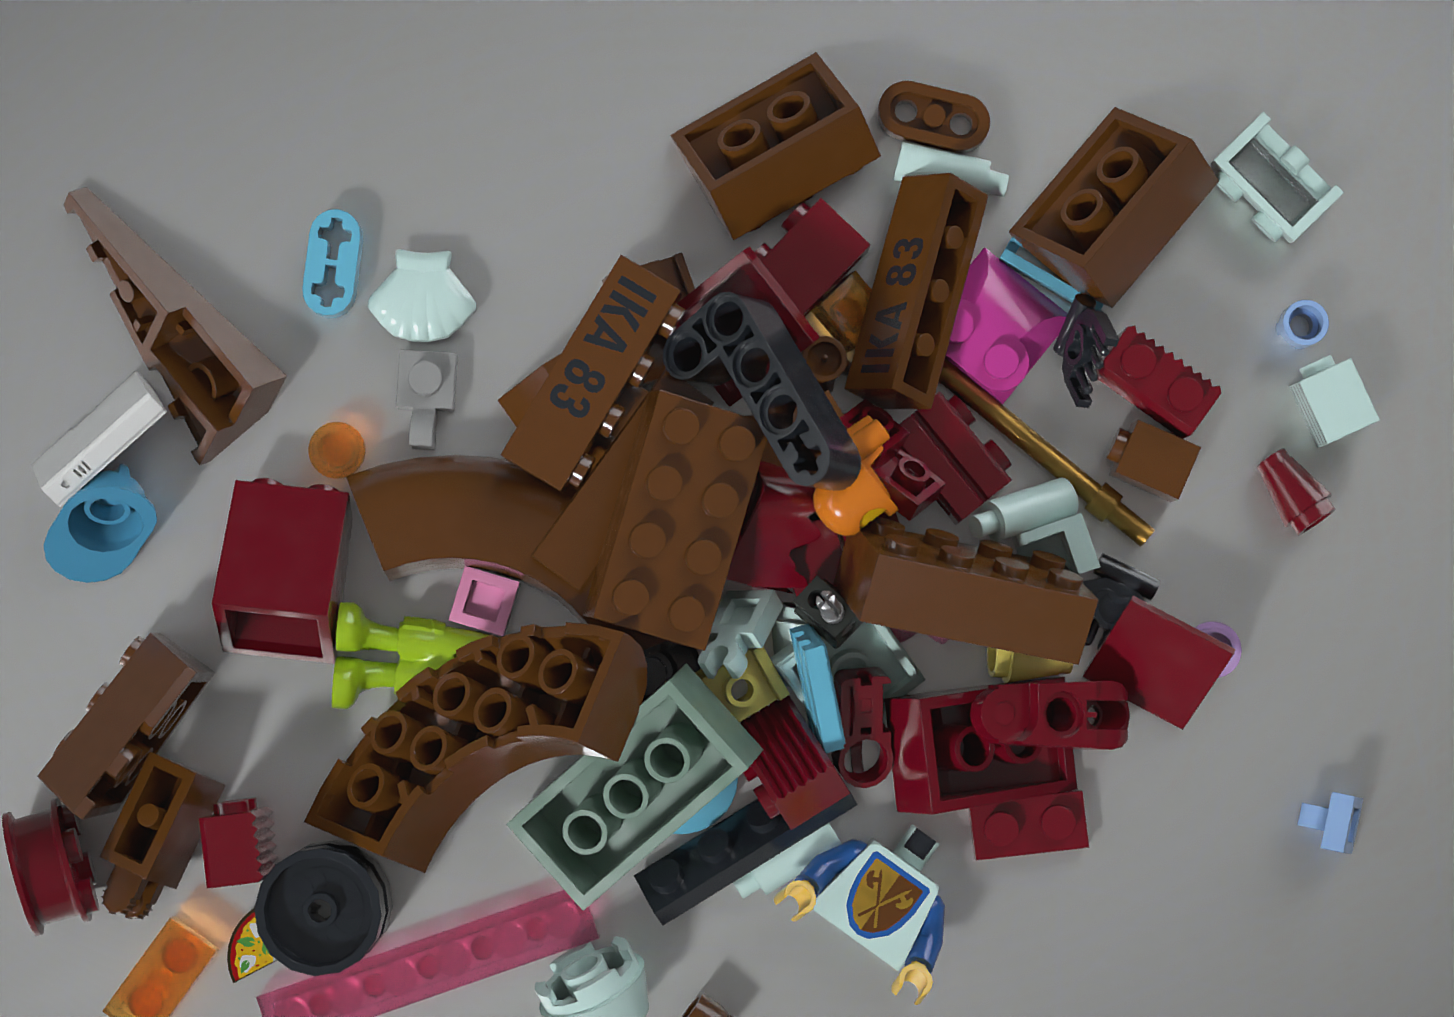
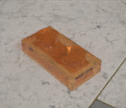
M170 917L102 1012L109 1017H171L220 949L177 917Z

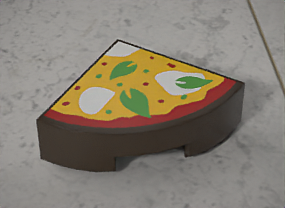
M254 909L240 920L229 941L227 963L233 983L277 961L269 954L258 935Z

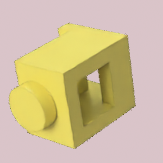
M764 647L748 648L745 654L748 665L743 675L739 678L745 680L748 690L745 695L736 700L732 696L731 688L739 679H733L724 664L718 669L714 679H708L702 669L695 672L738 722L743 721L775 700H782L790 695Z

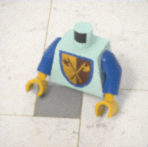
M913 824L893 851L874 838H871L867 843L862 840L851 839L817 855L800 872L795 881L789 883L775 895L774 903L776 905L788 895L796 899L799 910L791 918L793 922L798 921L811 910H814L897 971L905 965L892 983L891 991L894 995H897L904 981L911 982L918 989V997L914 1004L919 1005L931 990L933 984L931 973L943 944L945 904L938 895L939 885L920 871L940 844Z

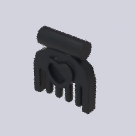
M1079 293L1074 297L1053 350L1056 354L1063 357L1062 372L1064 382L1076 407L1090 408L1092 399L1089 394L1093 392L1090 381L1095 382L1099 377L1095 368L1101 369L1104 367L1102 356H1108L1110 353L1108 346L1116 347L1120 339L1108 315L1100 309H1095V299L1089 295Z
M1104 553L1101 554L1098 560L1100 567L1093 571V574L1102 578L1082 582L1098 598V604L1085 645L1090 646L1093 643L1100 627L1105 629L1097 649L1102 645L1131 597L1135 596L1143 601L1146 598L1151 601L1161 580Z

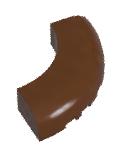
M465 455L418 457L382 464L346 476L383 571L389 581L430 570L463 569L465 566L495 571L497 574L522 581L542 592L544 591L565 606L582 624L598 625L630 635L642 646L645 658L679 645L671 641L583 616L596 568L581 589L577 590L530 556L579 489L574 485L569 484L563 494L508 460Z
M566 622L565 626L540 627L537 624L521 626L520 632L508 634L500 638L489 635L470 642L456 650L457 657L449 660L438 669L434 670L427 667L414 676L396 692L398 700L386 712L382 713L378 718L371 717L361 727L365 736L346 761L338 758L322 784L304 822L382 857L425 873L440 843L460 815L475 799L507 775L529 764L564 755H588L616 762L619 761L638 716L639 706L643 702L647 688V661L642 646L624 632L593 624Z

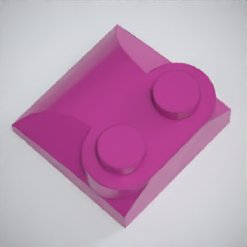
M984 247L970 264L945 359L1003 405L1057 338L1068 313Z

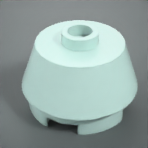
M618 936L614 937L611 947L595 950L591 941L567 951L550 964L554 975L546 983L545 981L535 983V991L541 1000L539 1006L541 1015L544 1017H646L649 1003L642 956L633 953L628 941Z

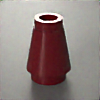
M1285 448L1273 453L1256 467L1262 475V479L1284 526L1288 527L1291 525L1298 536L1322 522L1336 510L1329 501L1332 494L1300 463L1290 456Z

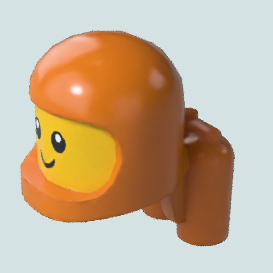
M869 415L847 429L861 457V469L858 478L850 487L844 490L833 491L816 488L813 495L815 511L824 525L834 533L844 536L856 535L860 532L861 528L883 512L890 517L899 510L890 499L884 484L871 468V464L883 451L882 444L888 441L890 436L883 425L877 419L873 420Z

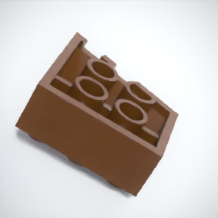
M150 633L146 639L141 636L134 639L119 661L123 668L110 684L104 683L94 694L86 707V711H88L75 729H72L62 739L52 758L37 776L73 814L82 820L116 812L130 794L149 752L159 753L215 674V671L161 633Z

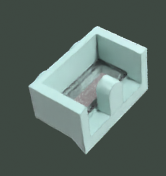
M1263 111L1212 161L1211 165L1218 171L1215 174L1219 180L1217 186L1234 202L1243 196L1258 211L1251 219L1268 238L1276 243L1283 236L1289 243H1292L1344 192L1337 185L1330 187L1308 165L1310 162L1309 158L1297 146L1290 147L1270 127L1268 123L1272 119Z

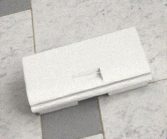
M135 371L97 405L96 409L74 429L69 430L31 464L40 488L59 507L65 504L69 498L84 487L166 413L155 390L138 371Z

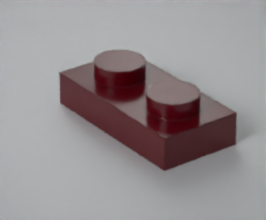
M1082 790L1066 791L968 808L973 854L976 861L1089 848Z

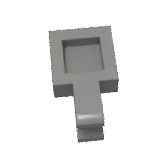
M399 351L396 407L398 409L412 410L409 431V445L412 446V449L435 450L437 411L454 412L458 355L456 353Z

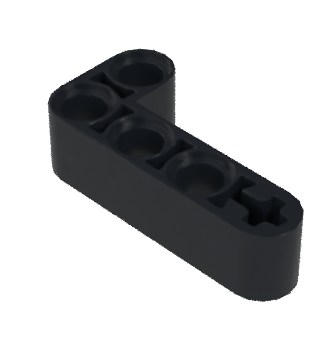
M732 292L719 293L702 306L667 339L663 349V362L666 370L672 377L709 386H720L731 378L733 379L786 473L795 483L807 487L838 491L850 487L858 478L861 469V457L855 443L777 311L769 302ZM743 315V321L740 327V320ZM701 352H702V357H701V360H700V363H699V357H700V354H701ZM770 360V368L766 375V367ZM797 407V417L795 422H793V414Z

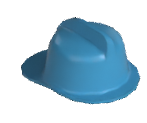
M121 463L114 471H100L64 504L50 526L43 544L45 558L55 572L69 580L85 583L108 580L121 574L132 563L147 538L153 532L157 523L156 509L145 496L144 490L139 483L130 477L127 465Z

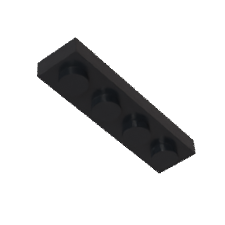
M850 792L846 797L791 830L781 813L770 819L760 801L756 799L638 872L634 877L653 913L662 926L858 804Z

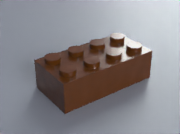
M656 390L648 392L583 616L687 647L706 650L767 442V438L756 419L667 391Z
M882 517L873 519L871 523L861 528L860 532L856 535L846 537L833 583L861 622L1076 665L1080 663L1098 604V598L1082 583L1083 578L1071 572L1065 565L1066 560L1058 555L1039 550L1033 551L1031 557L1014 554L1011 547L987 539H981L978 546L961 543L958 536L935 528H927L925 535L905 531L903 524Z

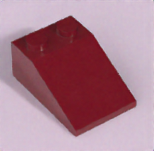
M1051 677L990 685L1065 682V677ZM988 685L884 698L887 728L891 732V749L894 758L892 772L897 812L933 815L1078 790L1073 749L988 743V739L983 738L976 732L970 717L971 705L974 699L982 691L987 690ZM1049 703L1046 710V719L1048 724L1051 725L1054 714L1053 708Z

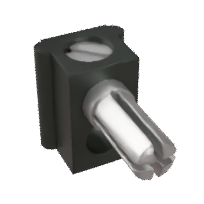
M818 576L793 600L797 606L794 613L806 624L809 623L811 627L813 626L816 632L834 649L839 648L863 623L859 621L838 590L826 579L822 580ZM815 603L819 609L813 608Z

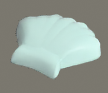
M402 249L396 250L395 259L397 267L368 300L369 310L393 336L412 342H432L449 338L476 311V302L449 268L452 258L451 251L421 253Z

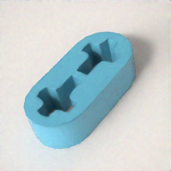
M339 209L327 210L319 214L312 223L309 232L302 286L303 298L307 306L319 316L328 319L339 318L347 314L353 307L357 296L363 249V231L359 223L348 212ZM341 221L343 229L347 233L352 234L350 242L344 241L340 243L338 259L332 260L330 259L331 244L322 238L323 231L333 230L335 222ZM329 268L336 269L335 283L339 288L344 289L345 293L343 298H334L331 307H324V300L315 294L316 286L322 287L326 285Z

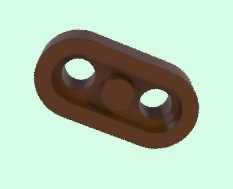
M900 81L892 84L884 91L878 105L879 123L883 130L891 137L959 154L977 149L984 142L990 129L989 112L978 98L914 81ZM904 103L910 104L916 111V117L912 121L903 122L895 114L896 107ZM959 116L966 118L970 123L971 130L965 135L954 133L950 127V121L953 118Z

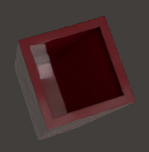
M258 478L252 482L235 480L211 603L223 652L335 664L337 657L336 632L339 604L343 602L353 520L349 492H341L335 487L324 484H315L308 488L287 486L269 478Z

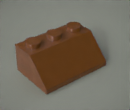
M817 52L670 135L708 203L733 240L748 232L757 230L765 222L797 204L808 201L814 194L846 176L857 173L863 166L881 157L859 105Z
M1114 107L1009 230V233L1027 251L1078 292L1089 295L1096 301L1113 308L1218 184L1219 180L1193 139Z

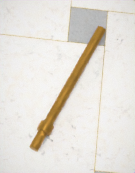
M947 359L944 360L939 382L959 397V399L1054 477L1067 479L1073 485L1077 495L1087 503L1084 508L1100 522L1107 519L1140 547L1148 540L1155 529L1121 502L1123 496L1107 482L1101 486Z

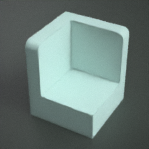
M1082 513L1011 537L1017 554L1031 557L1035 550L1053 553L1066 560L1065 565L1071 572L1078 575L1100 567Z

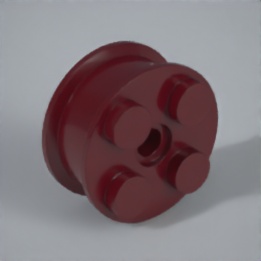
M58 798L51 800L49 810L15 819L11 812L3 813L2 827L11 872L24 914L34 935H43L44 925L78 915L84 922L91 921L92 913L99 911V903L94 885L97 884V877L89 851L82 853L78 836L82 835L78 817L65 805H62Z

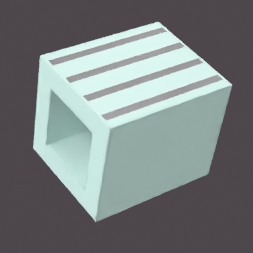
M1331 355L1300 368L1299 370L1304 379L1289 386L1317 448L1380 421L1351 358L1335 365Z

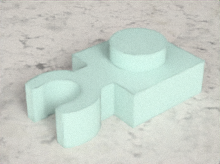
M774 590L726 591L713 622L709 636L711 643L706 646L705 651H701L698 658V664L708 679H714L718 669L723 664L733 679H739L743 675L748 665V660L745 656L748 648H763L783 607L781 600Z

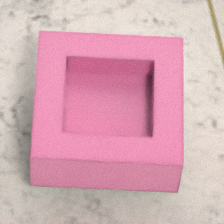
M465 566L449 621L502 637L505 636L521 582Z

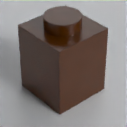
M1138 419L1131 423L1128 431L1120 427L1117 430L1106 455V459L1114 462L1109 476L1166 501L1173 502L1179 500L1201 447Z

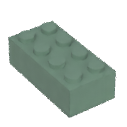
M686 663L639 706L638 716L618 762L602 757L582 755L521 809L506 825L584 911L745 772L764 749Z

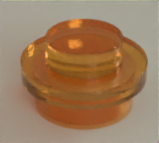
M331 422L315 431L309 442L308 453L313 467L319 473L329 478L342 479L354 474L362 466L366 455V446L362 435L354 427L343 422Z

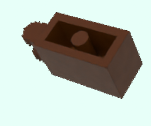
M151 751L149 752L99 856L115 864L106 883L107 888L103 890L104 894L101 896L103 898L102 904L109 910V913L114 915L117 913L124 914L125 918L143 920L145 916H149L148 913L150 911H153L151 907L156 904L164 886L177 889L201 838L199 818L212 815L213 804L218 803L226 786L225 784Z

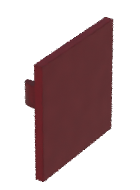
M1132 596L1082 677L1089 681L1112 680L1122 683L1126 691H1128L1129 702L1183 730L1234 655L1235 649L1153 605Z

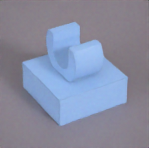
M1332 792L1329 808L1302 803L1298 825L1324 831L1321 843L1322 849L1352 854L1364 798Z

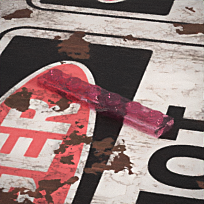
M562 889L363 958L340 973L312 976L260 994L256 999L262 1017H375L599 939L600 935L590 906L583 911L567 892Z

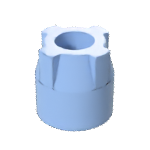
M1297 301L1287 307L1281 314L1279 323L1276 324V333L1281 335L1295 349L1307 348L1319 342L1326 335L1329 327L1328 315L1325 309L1315 301ZM1301 316L1307 320L1309 331L1306 336H1297L1292 332L1290 322L1293 317Z

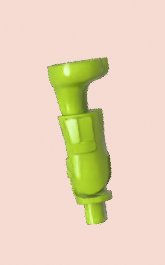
M340 602L336 632V651L398 652L400 659L397 663L337 656L333 674L332 708L348 709L355 704L361 692L372 688L394 687V694L396 695V692L427 667L434 670L438 669L449 660L457 657V649L490 634L446 626L445 622L436 619L404 616L403 621L399 623V628L386 626L368 619L358 604L354 602Z

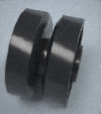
M327 841L309 844L275 864L260 884L254 910L258 935L269 954L289 970L311 976L340 973L364 958L387 931L393 905L389 881L376 860L357 846L338 841ZM322 899L329 903L331 907V915L324 918L318 914L322 905L316 904L315 900Z

